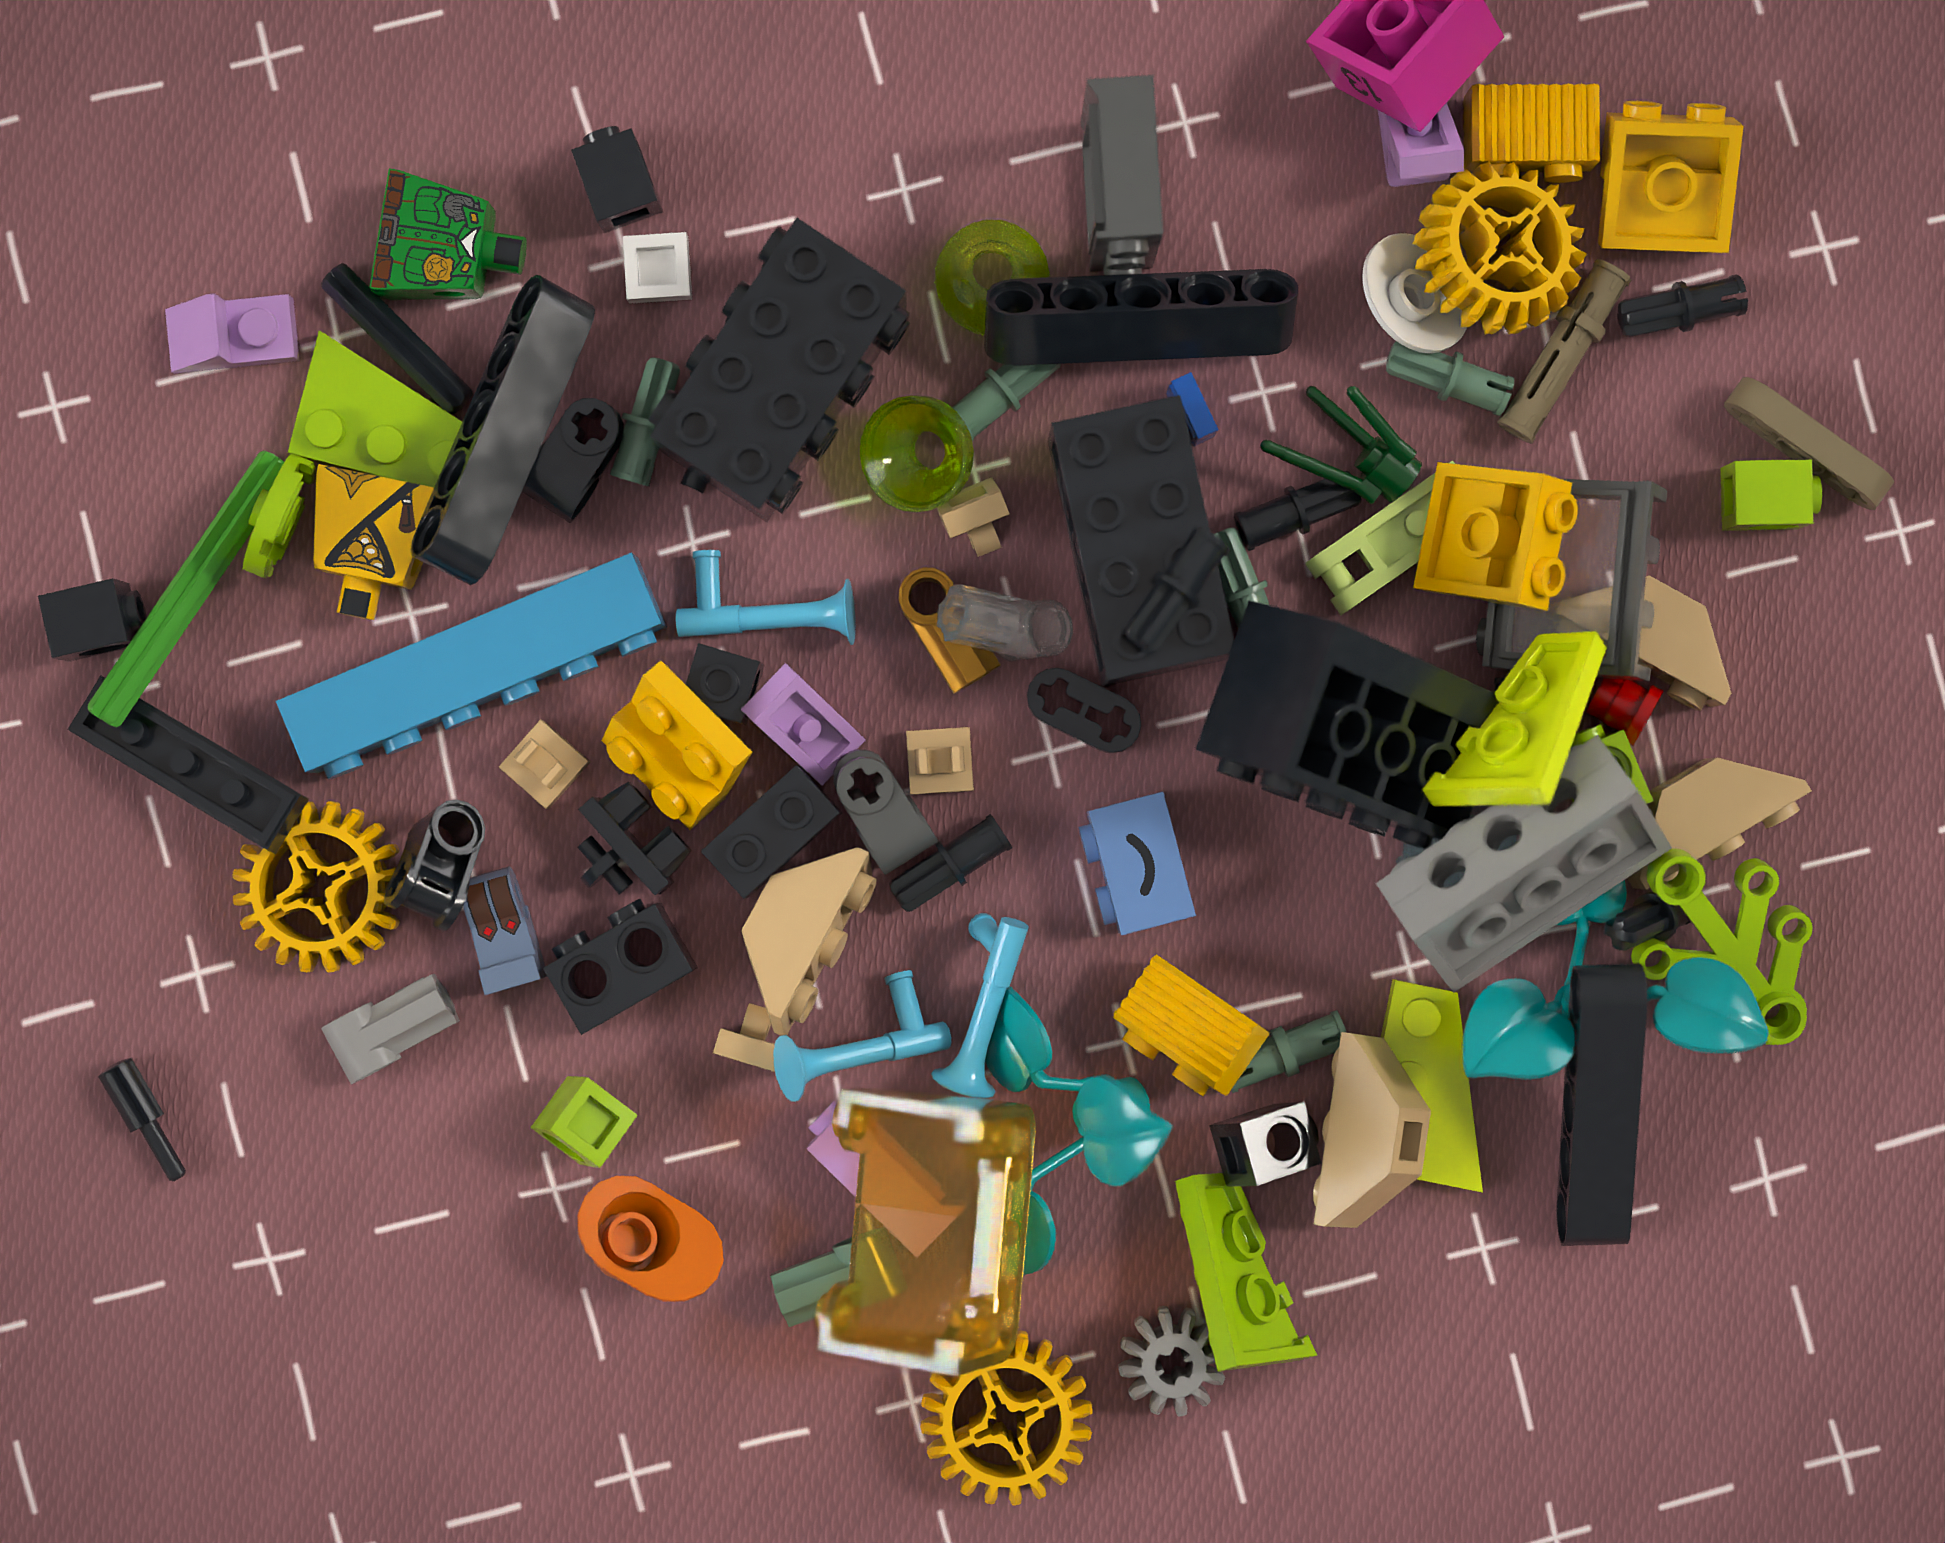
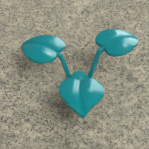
M1625 880L1557 924L1559 926L1568 925L1576 921L1577 929L1568 975L1564 986L1558 990L1553 1001L1546 1003L1544 995L1535 984L1519 978L1496 981L1480 993L1469 1013L1463 1035V1066L1466 1077L1498 1076L1515 1079H1539L1553 1075L1566 1066L1572 1057L1575 1045V1033L1571 1023L1568 1021L1571 971L1573 966L1583 964L1589 935L1588 921L1606 923V921L1615 918L1618 913L1623 911L1627 896ZM1702 957L1681 960L1669 969L1665 978V987L1653 985L1647 988L1648 1002L1659 1000L1653 1011L1655 1028L1666 1039L1680 1047L1705 1053H1738L1758 1048L1768 1040L1769 1032L1748 983L1732 967L1720 961Z
M1009 986L1006 989L992 1032L985 1063L993 1077L1003 1087L1012 1092H1021L1028 1089L1032 1081L1039 1088L1078 1091L1072 1113L1078 1132L1083 1136L1027 1172L1022 1177L1021 1182L1010 1169L1000 1168L988 1177L984 1185L981 1198V1214L987 1236L1002 1261L1013 1272L1022 1277L1042 1270L1050 1261L1056 1243V1229L1052 1214L1043 1198L1032 1191L1035 1183L1083 1151L1089 1169L1101 1182L1110 1186L1126 1184L1138 1177L1151 1164L1172 1129V1124L1150 1111L1148 1094L1143 1085L1133 1077L1115 1080L1106 1075H1097L1079 1080L1048 1076L1043 1071L1052 1060V1047L1047 1031L1029 1004Z

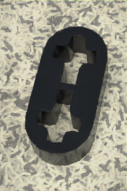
M1050 668L1037 674L1029 684L1026 696L1028 708L1033 716L1040 722L1099 751L1116 753L1132 746L1139 737L1141 720L1136 707L1126 698L1079 675L1061 668ZM1057 679L1063 680L1068 684L1065 694L1083 705L1078 714L1064 707H1058L1053 715L1048 714L1042 710L1045 699L1037 694L1038 688L1041 684L1052 687ZM1090 707L1102 714H1109L1114 707L1122 709L1125 712L1122 722L1130 727L1128 735L1126 737L1115 735L1110 743L1100 738L1102 727L1085 718L1088 708Z

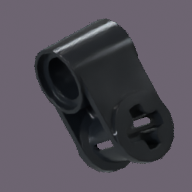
M583 398L573 402L565 410V413L548 439L541 445L522 492L571 523L592 496L602 473L620 447L625 427L621 415L612 406L596 398ZM602 412L604 417L602 418L601 425L608 431L606 437L602 441L591 438L584 444L582 441L585 438L586 432L579 427L580 421L585 416L595 420Z
M449 800L413 825L408 833L399 864L388 883L384 896L386 906L397 909L402 905L432 919L434 928L441 931H447L452 926L467 898L469 879L485 836L483 818L475 807L465 801ZM438 826L443 827L449 832L454 846H450L442 839Z

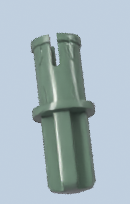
M1395 341L1386 360V371L1389 375L1438 392L1437 397L1441 401H1446L1448 397H1452L1488 410L1497 416H1501L1511 397V394L1506 392L1507 389L1512 390L1514 387V377L1504 376L1463 361V354L1457 351L1452 357L1441 352L1421 353Z
M652 357L646 362L632 413L627 414L623 412L621 419L626 420V424L610 475L650 486L659 448L650 437L655 425L649 422V418L664 394L669 389L675 390L680 374V368L677 364L656 357Z
M1061 364L1003 365L997 371L989 368L984 373L987 379L953 407L946 409L944 415L956 432L970 444L974 440L973 438L1010 408L1015 412L1021 408L1019 401L1059 369Z
M1227 528L1214 533L1215 536L1220 538L1230 548L1228 555L1224 556L1219 563L1218 569L1225 592V601L1239 629L1249 600L1269 605L1264 591L1268 583L1266 580L1258 581L1238 530Z

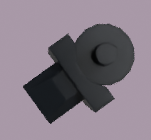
M627 782L609 792L602 799L600 797H591L578 809L612 847L609 852H606L592 835L583 841L577 848L593 866L580 879L590 888L604 877L620 895L633 884V881L618 865L623 860L655 896L658 893L661 895L675 882L670 876L679 869L692 850L670 826L663 829L646 846H642L628 829L648 812L652 805L631 782Z

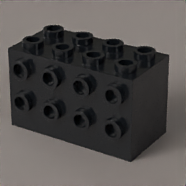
M797 217L788 231L778 226L771 234L758 256V259L763 262L760 273L751 285L744 280L737 285L722 309V314L727 316L725 325L715 340L708 335L701 339L685 365L691 371L690 377L679 393L669 389L649 418V422L655 425L650 437L662 453L705 480L708 484L765 522H768L775 510L783 514L788 509L804 483L800 480V472L811 457L819 461L825 454L839 431L836 427L838 422L835 420L846 404L854 408L859 403L875 377L871 374L874 369L872 367L873 363L881 351L888 355L892 353L910 325V322L907 321L910 313L907 312L905 289Z

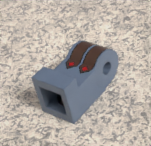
M508 866L471 877L463 908L472 933L481 969L478 972L484 995L548 977L543 969L545 963L528 905L525 906L513 869Z

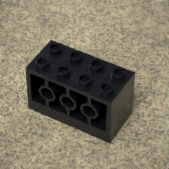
M1176 395L1052 422L1048 445L1101 687L1226 660L1229 657L1234 638L1218 566L1197 595L1200 599L1199 605L1196 608L1188 607L1157 652L1152 654L1138 648L1125 635L1126 626L1157 584L1153 579L1155 573L1158 571L1164 573L1192 534L1191 531L1195 526H1200L1210 532L1181 396Z
M1249 600L1195 750L1220 759L1216 770L1219 773L1250 784H1254L1257 775L1262 776L1260 785H1262L1261 789L1295 802H1299L1301 794L1304 793L1307 795L1305 807L1340 820L1343 819L1346 810L1351 812L1349 825L1385 837L1389 826L1394 827L1395 831L1392 838L1426 850L1431 847L1433 840L1440 841L1454 825L1469 819L1474 805L1433 806L1422 789L1435 772L1444 775L1447 773L1461 754L1456 746L1457 742L1469 726L1480 728L1499 702L1493 692L1338 621Z

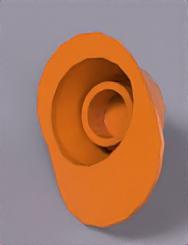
M617 1175L603 1180L584 1196L577 1214L578 1236L585 1252L605 1275L624 1282L644 1295L663 1302H685L704 1294L717 1280L724 1261L722 1241L714 1225L695 1209L664 1192L656 1185L637 1176Z

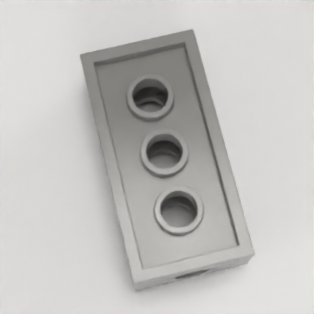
M1596 735L1583 745L1570 748L1550 804L1492 805L1474 818L1463 820L1454 825L1443 839L1419 855L1400 861L1389 875L1376 884L1414 943L1454 993L1672 847L1637 788L1598 735ZM1569 798L1574 799V802L1567 809L1553 814L1554 808L1561 801ZM1513 835L1520 836L1513 845L1498 851V847L1503 840ZM1465 871L1464 876L1459 881L1444 887L1443 884L1449 876Z

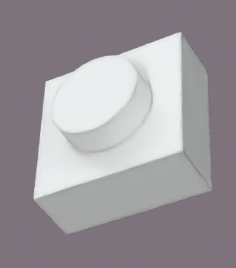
M686 232L623 236L626 298L629 303L692 300L689 240Z

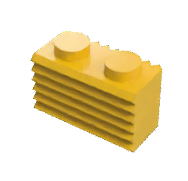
M1598 84L1471 85L1464 96V171L1467 169L1472 172L1478 165L1490 161L1498 175L1502 177L1504 176V167L1511 162H1515L1518 176L1519 172L1538 169V172H1544V181L1568 183L1582 180L1583 171H1591L1600 162V100Z
M1157 954L1151 958L1150 964L1144 968L1142 976L1136 980L1135 986L1129 990L1128 996L1122 1000L1120 1007L1115 1010L1113 1015L1114 1019L1128 1028L1122 1040L1152 1061L1160 1051L1178 1063L1172 1075L1202 1096L1205 1095L1210 1087L1227 1096L1270 1034L1267 1030Z

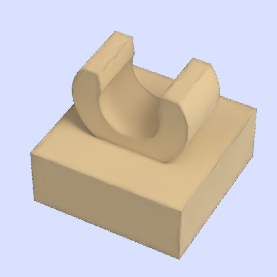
M992 477L934 500L941 521L950 538L967 532L978 557L1002 548L992 521L1007 516L1010 513L1003 495Z
M540 719L501 763L499 768L545 809H550L591 761L547 722Z
M970 727L906 731L910 795L974 791Z
M749 1003L740 1033L720 1028L713 1053L775 1072L773 1060L775 1044L766 1041L771 1027L766 1008Z

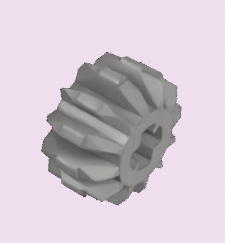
M1160 1306L1158 1307L1157 1315L1161 1326L1153 1329L1148 1320L1143 1316H1138L1134 1320L1138 1332L1144 1337L1143 1341L1133 1337H1122L1120 1342L1121 1349L1137 1358L1119 1363L1118 1369L1122 1377H1139L1128 1389L1129 1395L1133 1400L1141 1399L1153 1390L1149 1403L1151 1413L1159 1415L1164 1409L1167 1398H1173V1406L1177 1416H1186L1188 1407L1184 1397L1192 1394L1200 1405L1207 1406L1211 1399L1201 1383L1204 1381L1212 1385H1222L1225 1376L1223 1372H1217V1368L1208 1365L1215 1363V1358L1211 1346L1206 1345L1209 1342L1207 1323L1202 1324L1191 1332L1196 1316L1193 1309L1186 1307L1180 1315L1178 1324L1175 1325L1172 1324V1317L1168 1307ZM1174 1347L1182 1348L1181 1353L1184 1361L1188 1362L1186 1367L1175 1366L1170 1375L1164 1374L1161 1361L1156 1360L1159 1354L1170 1356Z

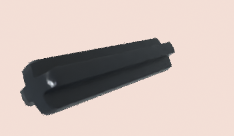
M341 263L325 276L321 282L322 289L443 410L453 415L469 402L473 396L472 389L347 264Z

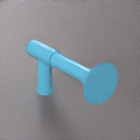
M698 550L692 552L693 559L695 560L697 608L676 610V629L679 637L734 634L747 630L825 627L840 632L847 637L850 645L854 644L856 630L855 604L852 585L849 579L845 580L843 588L838 593L819 601L741 607V605L721 606L719 558H721V552L719 550Z
M980 913L975 915L969 923L968 930L970 935L979 941L990 953L982 977L984 981L959 1054L949 1066L934 1069L931 1073L933 1079L938 1084L956 1093L974 1098L993 1097L996 1092L994 1087L985 1078V1058L1006 989L1011 984L1029 926L1020 920L1002 917L998 927L991 915Z
M902 971L884 978L891 992L901 1028L899 1031L885 1033L877 1038L822 1049L799 1048L787 1035L779 1036L775 1041L773 1060L776 1078L785 1097L791 1102L799 1101L803 1096L805 1084L817 1076L884 1060L895 1061L949 1049L951 1046V1033L945 1022L924 1025L912 982V971Z

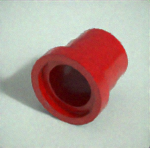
M1603 679L1586 713L1603 721V724L1616 731L1624 730L1629 744L1634 746L1664 690L1654 685L1648 690L1631 680Z

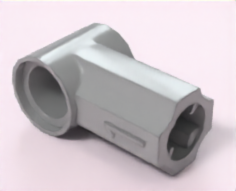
M431 974L398 990L394 995L375 1005L369 1002L322 1027L321 1030L352 1085L401 1059L400 1053L454 1025L460 1020L446 988L435 974Z

